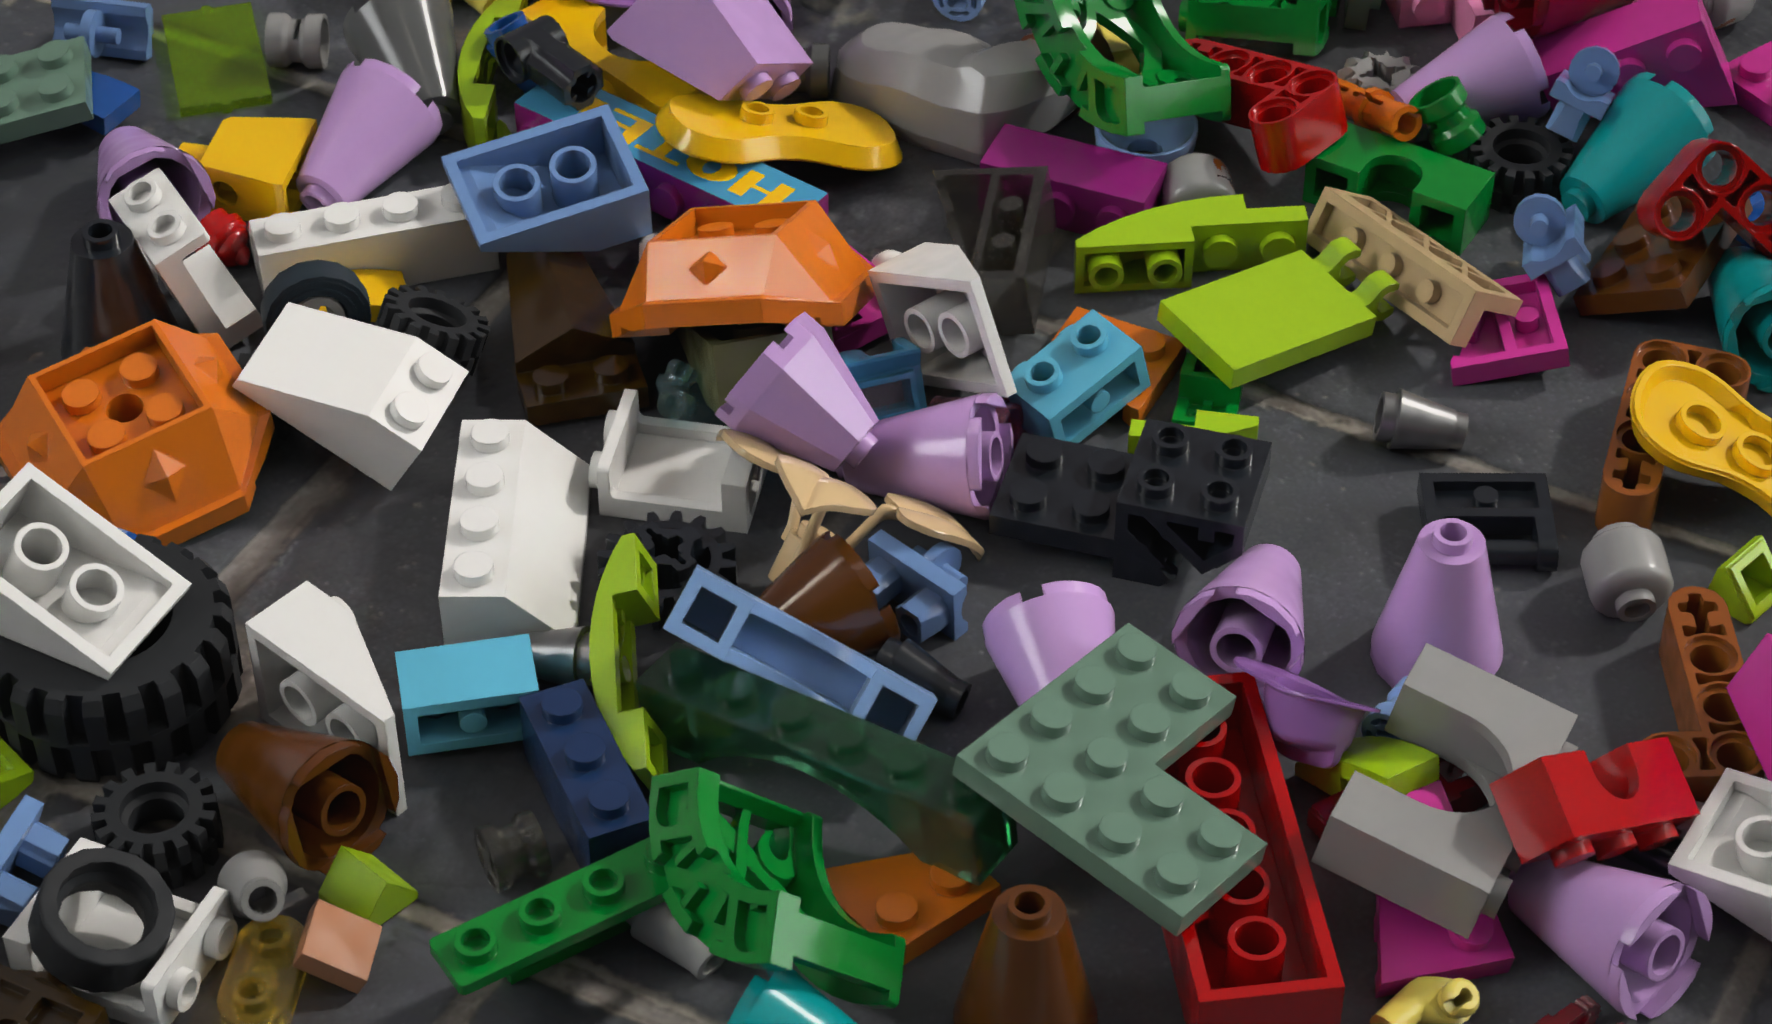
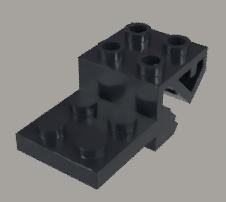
M1148 418L1146 419L1134 454L1022 432L989 514V534L1113 558L1112 577L1154 586H1162L1176 579L1183 557L1201 574H1204L1242 556L1269 474L1272 442Z

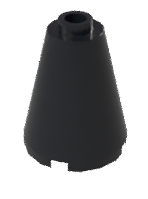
M96 219L88 222L75 232L70 244L60 349L63 360L80 353L84 347L96 346L153 319L179 327L132 231L126 225L109 219Z

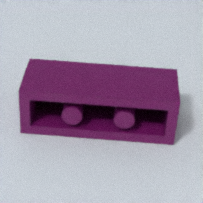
M1004 123L980 161L979 208L1086 235L1122 217L1161 206L1160 196L1167 173V163Z

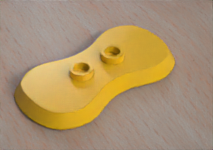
M691 93L671 98L655 117L657 130L673 148L691 157L716 163L750 164L789 160L811 162L856 171H880L897 166L903 159L894 130L884 118L867 108L843 102L816 101L800 104H766L759 101L744 100L719 101L708 94Z
M1661 360L1647 366L1638 376L1630 397L1632 429L1638 443L1661 464L1675 471L1707 479L1733 489L1756 503L1772 517V418L1753 407L1718 376L1697 365L1676 360Z

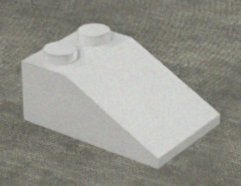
M924 242L868 270L890 340L904 337L921 349V371L924 385L973 393H997L999 396L1007 398L1017 393L980 276L959 245Z
M288 302L232 387L265 409L270 410V412L391 491L424 448L469 371L416 336Z
M28 462L0 491V635L109 680L185 595L192 583Z
M306 580L245 623L261 718L272 725L363 741L387 755L398 774L399 801L396 812L389 808L387 810L398 817L407 810L394 712L352 610L341 598L337 596L330 597Z
M1727 767L1700 810V815L1696 817L1670 859L1668 873L1682 883L1703 892L1709 901L1771 942L1772 781Z

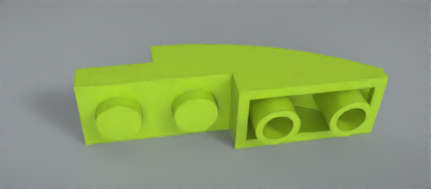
M1243 194L1176 202L1122 217L1075 240L1074 294L1192 287L1193 272L1249 269L1301 249L1306 253L1309 219L1305 205L1246 209Z

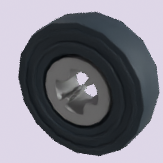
M319 259L296 263L278 273L266 287L260 306L265 335L288 302L319 310L320 306H326L328 313L368 324L371 322L369 296L357 275L338 262Z

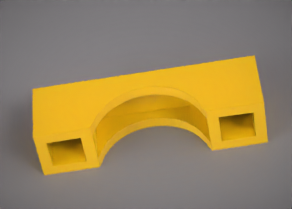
M540 0L520 10L524 12L527 20H535L543 15L553 17L563 29L569 46L603 70L604 86L601 88L602 90L654 114H657L671 98L677 95L691 93L706 94L650 61L626 59L608 52L605 8L599 4L585 0Z

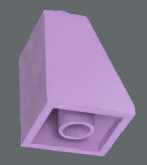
M636 0L606 30L613 41L719 101L782 100L801 84L799 76L813 64L768 0Z

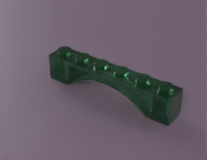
M679 642L673 644L635 681L640 708L644 707L666 736L667 750L698 764L717 757L745 756L770 760L802 771L837 789L865 808L897 835L922 862L935 865L977 886L982 884L1018 843L1016 821L952 775L956 759L952 756L761 676L751 674L739 667L723 662L718 658Z

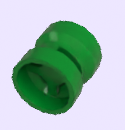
M1457 76L1444 77L1430 83L1417 92L1409 102V105L1419 109L1416 114L1422 115V124H1426L1429 129L1427 139L1433 150L1445 156L1455 154L1469 147L1486 130V125L1476 109L1469 108L1465 103L1468 93Z

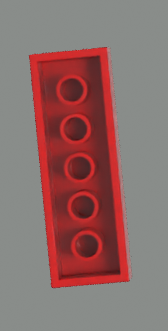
M1247 672L1207 675V677L1237 696L1232 714L1164 771L1268 844L1262 862L1177 937L1162 927L1185 1024H1341L1345 984L1256 679Z

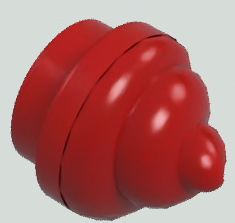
M217 208L208 213L200 223L210 236V240L198 248L195 253L209 244L226 267L248 265L251 252L247 246L249 243V233L246 229V222L237 213L229 214L223 208Z

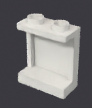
M160 168L154 169L142 178L131 182L125 189L108 199L124 225L132 231L140 249L198 333H218L229 349L263 327L261 315L209 244L183 260L186 256L209 242L210 236Z
M625 388L618 409H610L607 413L603 435L604 448L603 451L593 452L588 480L590 488L598 489L600 515L647 521V513L655 512L660 521H668L676 510L681 511L683 522L691 523L701 515L706 517L707 529L722 527L725 531L748 534L767 470L740 456L725 441H716L718 432L724 428L731 429L730 427L644 416L639 411L638 390Z
M80 837L66 856L82 849L105 848V845ZM213 886L200 904L172 894L176 916L171 935L162 956L143 981L117 992L91 993L74 987H67L74 995L105 1007L108 1017L127 1024H172L180 1012H186L192 1006L198 995L201 982L217 960L222 961L229 955L235 944L238 926L233 917L229 891ZM82 891L72 894L63 900L59 911V917L72 935L87 945L104 950L126 949L135 945L141 939L144 930L143 922L133 907L119 897L101 891ZM38 892L2 936L10 968L14 970L36 972L44 970V967L31 949L28 931V921Z

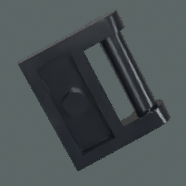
M1419 473L1417 496L1422 528L1435 520L1456 518L1472 524L1483 535H1532V540L1485 539L1489 564L1534 565L1536 572L1557 571L1559 545L1546 473Z

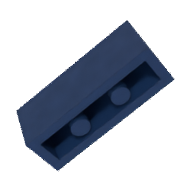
M584 679L519 697L524 754L580 869L650 837L649 806Z

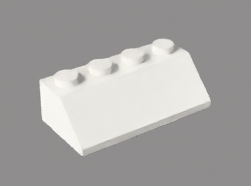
M451 183L445 186L411 192H394L388 196L361 201L338 202L327 207L299 212L276 213L270 217L249 220L247 227L249 245L263 296L266 287L278 273L296 263L317 259L338 262L350 270L385 269L402 271L405 283L408 286L500 269L498 252H480Z
M484 419L462 420L438 595L444 645L514 636L517 633L527 634L579 627L591 488L589 487L588 480L590 465L526 420Z

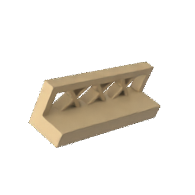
M1327 186L1324 187L1309 219L1307 243L1321 253L1331 241L1339 237H1347L1362 250L1360 257L1345 263L1356 274V278L1362 282L1369 274L1377 270H1385L1400 286L1398 290L1386 294L1383 298L1446 343L1466 348L1484 310L1516 317L1523 300L1373 197Z

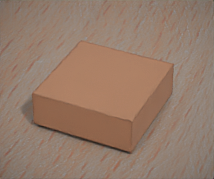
M317 899L308 912L292 967L358 994L368 981L383 926L321 899Z

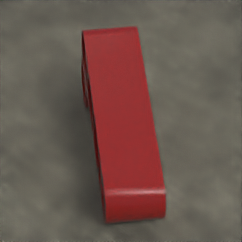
M1186 39V42L1199 53L1229 65L1232 90V116L1229 121H1223V123L1251 130L1261 170L1273 174L1294 171L1304 166L1347 132L1348 123L1338 77L1335 72L1206 39Z
M1709 138L1692 140L1681 149L1638 200L1636 210L1638 221L1644 230L1652 235L1679 242L1689 240L1700 233L1717 214L1753 249L1772 259V178L1744 151L1730 142ZM1717 151L1722 159V169L1717 178L1707 182L1703 177L1702 164L1707 155ZM1760 191L1764 197V210L1760 217L1750 222L1745 214V204L1750 195ZM1676 196L1681 202V216L1673 226L1666 228L1662 223L1661 210L1667 200Z

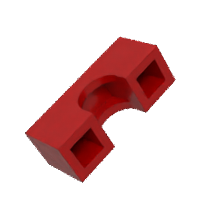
M1668 736L1626 743L1589 762L1585 750L1541 756L1489 784L1521 865L1551 859L1554 868L1560 869L1581 862L1594 854L1597 860L1601 861L1623 854L1636 846L1640 853L1647 852L1678 839L1679 834L1676 826L1700 815V811Z

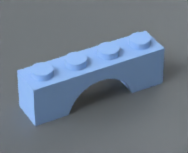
M698 564L663 626V629L721 661L739 667L795 696L824 713L844 728L903 760L908 756L938 701L934 693Z

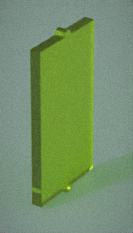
M251 2L213 8L205 5L199 10L161 15L181 117L220 111L228 114L233 109L273 103Z

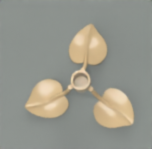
M725 428L721 429L716 436V441H725L736 453L749 462L778 473L792 499L788 522L781 535L784 543L768 574L772 582L816 537L830 531L821 526L826 511L869 516L845 540L853 549L880 522L884 520H897L922 534L968 547L978 561L982 559L985 553L984 548L955 518L930 503L901 494L887 493L884 499L886 504H881L877 508L873 501L856 487L829 477L816 464L776 449L770 443L760 438ZM812 514L809 521L802 520L800 523L801 516ZM830 531V536H834L835 534Z

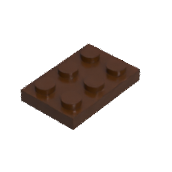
M1677 197L1670 198L1662 207L1661 219L1666 228L1673 226L1681 216V202ZM1749 198L1745 204L1747 218L1753 211ZM1636 205L1600 259L1590 270L1591 280L1580 286L1573 295L1580 316L1688 308L1737 233L1716 214L1700 233L1692 239L1682 242L1668 240L1652 235L1644 230L1638 221Z

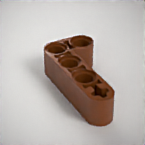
M1662 339L1647 340L1637 345L1633 352L1602 472L1594 517L1595 526L1598 530L1618 522L1635 523L1639 527L1649 530L1652 528L1666 466L1648 454L1633 434L1630 397L1634 384L1641 372L1656 361L1676 360L1687 362L1715 374L1746 400L1751 379V367L1746 360L1730 352Z
M1697 586L1680 588L1673 592L1668 599L1659 643V657L1679 731L1654 733L1643 740L1668 736L1695 801L1706 802L1727 767L1765 779L1766 775L1726 689L1744 664L1728 606L1724 599L1715 591Z

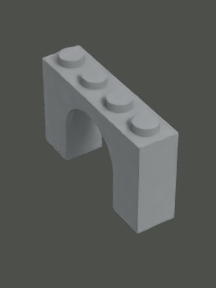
M1426 643L1401 688L1384 731L1438 754L1440 758L1463 770L1481 788L1489 803V808L1475 812L1440 810L1423 804L1355 771L1327 821L1311 862L1468 939L1481 913L1492 919L1495 918L1513 880L1501 875L1503 868L1505 867L1517 873L1521 866L1489 784L1541 756L1577 751L1578 746L1566 740L1578 715Z

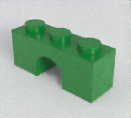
M1347 122V132L1340 139L1306 163L1303 201L1316 205L1324 187L1327 186L1370 196L1377 201H1394L1404 204L1410 208V224L1458 256L1463 253L1489 219L1495 172L1396 140L1393 137Z

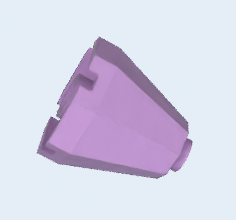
M804 311L784 329L788 335L779 345L773 341L762 352L725 398L726 403L720 406L714 415L732 430L753 435L770 443L776 449L835 472L844 462L855 469L879 441L870 433L879 419L824 327Z

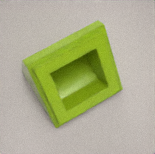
M1763 535L1753 537L1718 567L1708 587L1709 590L1715 591L1724 599L1730 616L1743 624H1752L1772 606V554Z
M342 845L318 892L319 899L379 925L385 923L419 898L416 889L374 855Z

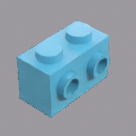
M1092 309L1076 323L1065 327L1052 342L1033 357L1020 363L1013 369L1011 375L1017 393L1005 398L1011 419L1029 434L1080 443L1126 406L1127 403L1151 386L1142 346Z
M529 633L395 652L409 756L523 740L519 697L539 692Z

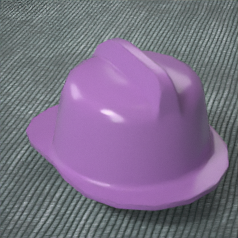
M1238 656L1233 660V663L1238 668L1265 683L1264 710L1275 748L1280 754L1291 760L1325 769L1335 767L1340 761L1343 752L1350 747L1365 712L1380 713L1381 711L1378 708L1347 701L1305 678L1262 661Z

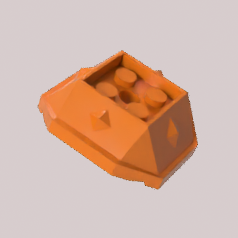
M816 200L690 208L647 242L622 304L609 314L612 337L663 336L672 334L678 327L751 323L785 324L786 328L794 318L804 311L822 327L845 326L875 296L868 270L874 267L852 250Z
M153 319L96 346L84 347L80 353L27 376L13 407L0 422V463L11 480L29 462L115 527L135 534L154 536L161 541L163 546H167L170 542L179 545L249 512L257 488L255 481L266 459L275 426L270 410L265 409L232 387L242 372V368L218 333L195 334Z

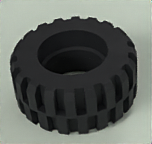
M137 534L136 539H133L135 542L192 584L185 595L138 646L148 649L127 659L109 680L0 635V737L25 762L34 765L38 761L41 770L64 778L67 772L75 773L78 780L85 782H100L101 776L116 775L117 780L122 781L120 772L132 768L137 776L138 771L144 770L143 764L151 762L156 763L157 772L166 768L167 762L175 763L176 756L184 752L191 756L202 748L208 741L207 733L216 734L231 715L230 709L237 703L242 689L241 675L243 673L231 597L226 585L218 579L217 572L206 561L199 557L194 559L191 551L173 542L163 546L161 541L154 536Z

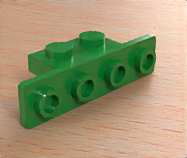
M650 837L431 938L429 941L431 955L461 995L473 993L504 977L507 978L511 985L631 929V926L625 920L665 902L662 894L669 888L664 866L653 862Z

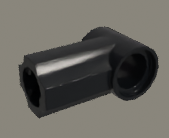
M543 15L498 37L494 42L496 60L505 76L511 82L521 84L530 79L561 103L570 105L577 111L593 104L596 94L604 86L603 70L569 46L563 29L553 17Z

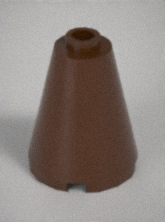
M830 531L816 537L758 597L864 656L879 652L883 644L890 637L900 641V629L891 605L886 606L880 611L878 610V603L873 590L880 585L872 572L844 538L838 534L831 537ZM716 657L709 661L717 680L730 695L739 690L743 696L751 699L778 689L775 685L739 667L723 662Z
M247 721L232 728L223 738L217 751L216 768L221 779L287 857L303 869L320 871L327 875L341 845L372 854L380 846L387 834L379 828L388 808L396 812L399 801L398 774L388 756L366 742L256 721Z
M1022 884L1008 888L996 898L955 1001L953 1024H1098L1097 1008L1063 900L1054 891L1040 885Z

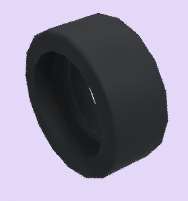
M113 848L82 849L61 858L44 876L28 921L31 949L44 969L67 986L91 993L122 991L143 981L162 956L170 938L176 916L172 891L155 868L134 854ZM82 891H101L117 896L133 907L143 922L144 930L142 937L135 945L126 949L104 950L87 945L72 935L59 917L61 904L66 897Z

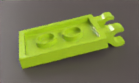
M1339 237L1331 241L1314 259L1301 249L1160 300L1157 320L1224 384L1232 389L1371 336L1375 322L1388 318L1394 311V308L1383 297L1390 292L1398 290L1400 284L1385 270H1377L1369 274L1354 291L1349 292L1344 287L1351 284L1356 278V274L1345 263L1360 257L1362 250L1347 237Z

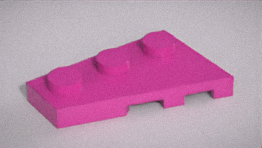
M1441 780L1406 794L1430 807L1454 812ZM1376 894V914L1373 919L1374 942H1377L1378 970L1375 975L1376 998L1397 994L1410 981L1421 976L1471 980L1509 972L1515 956L1497 914L1492 919L1481 913L1469 938L1466 939Z

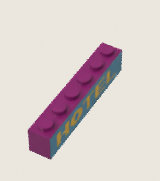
M538 85L514 102L517 132L608 104L649 189L651 211L672 221H675L687 210L694 207L816 200L829 217L827 192L762 162L724 164L705 161L681 153L667 143L660 135L655 125L657 114L602 89L596 94L593 104L579 111L570 105H564Z

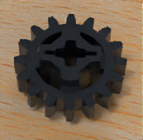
M675 510L668 521H660L655 512L647 513V524L639 526L636 522L629 519L623 522L624 535L635 533L657 564L660 621L652 623L653 630H660L663 627L665 620L669 617L697 564L734 585H738L735 544L726 543L725 529L722 527L707 531L706 517L700 515L691 523L683 522L681 511ZM608 533L605 537L606 550H599L597 552L598 586L611 553L622 535Z

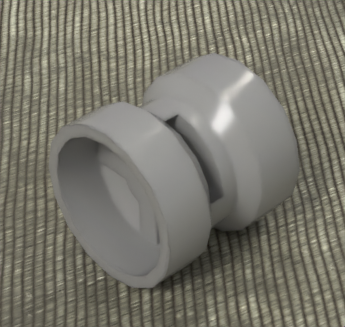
M270 12L266 19L264 38L267 65L270 68H287L291 63H303L308 69H325L328 64L330 51V31L327 15L308 13L303 19L291 18L287 13Z

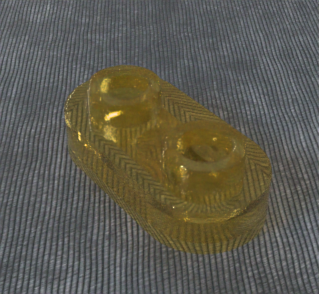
M278 915L266 922L253 920L242 928L236 938L217 996L221 1024L291 1023L306 977V972L292 967L304 928L300 922L289 916ZM253 995L257 997L255 999H246Z

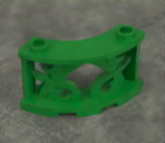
M1014 0L1022 30L1032 29L1035 41L1041 53L1035 61L1045 79L1058 96L1068 95L1080 108L1078 115L1095 127L1112 134L1134 136L1145 134V122L1191 115H1197L1217 122L1229 121L1231 119L1232 90L1229 65L1210 59L1190 46L1172 24L1161 0ZM1097 23L1129 44L1140 64L1139 75L1122 65L1107 60L1094 47L1091 39L1095 34Z
M1182 0L1179 8L1178 26L1180 32H1186L1185 40L1194 38L1205 39L1206 36L1294 43L1293 55L1316 56L1324 48L1329 38L1328 17L1337 16L1341 0ZM1297 1V4H1291L1289 2Z
M702 767L652 776L649 798V835L652 860L664 866L669 888L662 895L672 916L686 934L697 937L709 948L708 951L713 955L752 969L771 972L792 971L794 963L800 972L815 986L831 996L847 1002L877 1009H894L897 1007L903 978L906 940L895 934L869 932L858 926L840 907L832 892L825 870L822 847L823 818L811 812H800L720 780V774ZM719 813L732 817L731 824ZM749 824L765 830V833L759 838L753 848L748 845Z

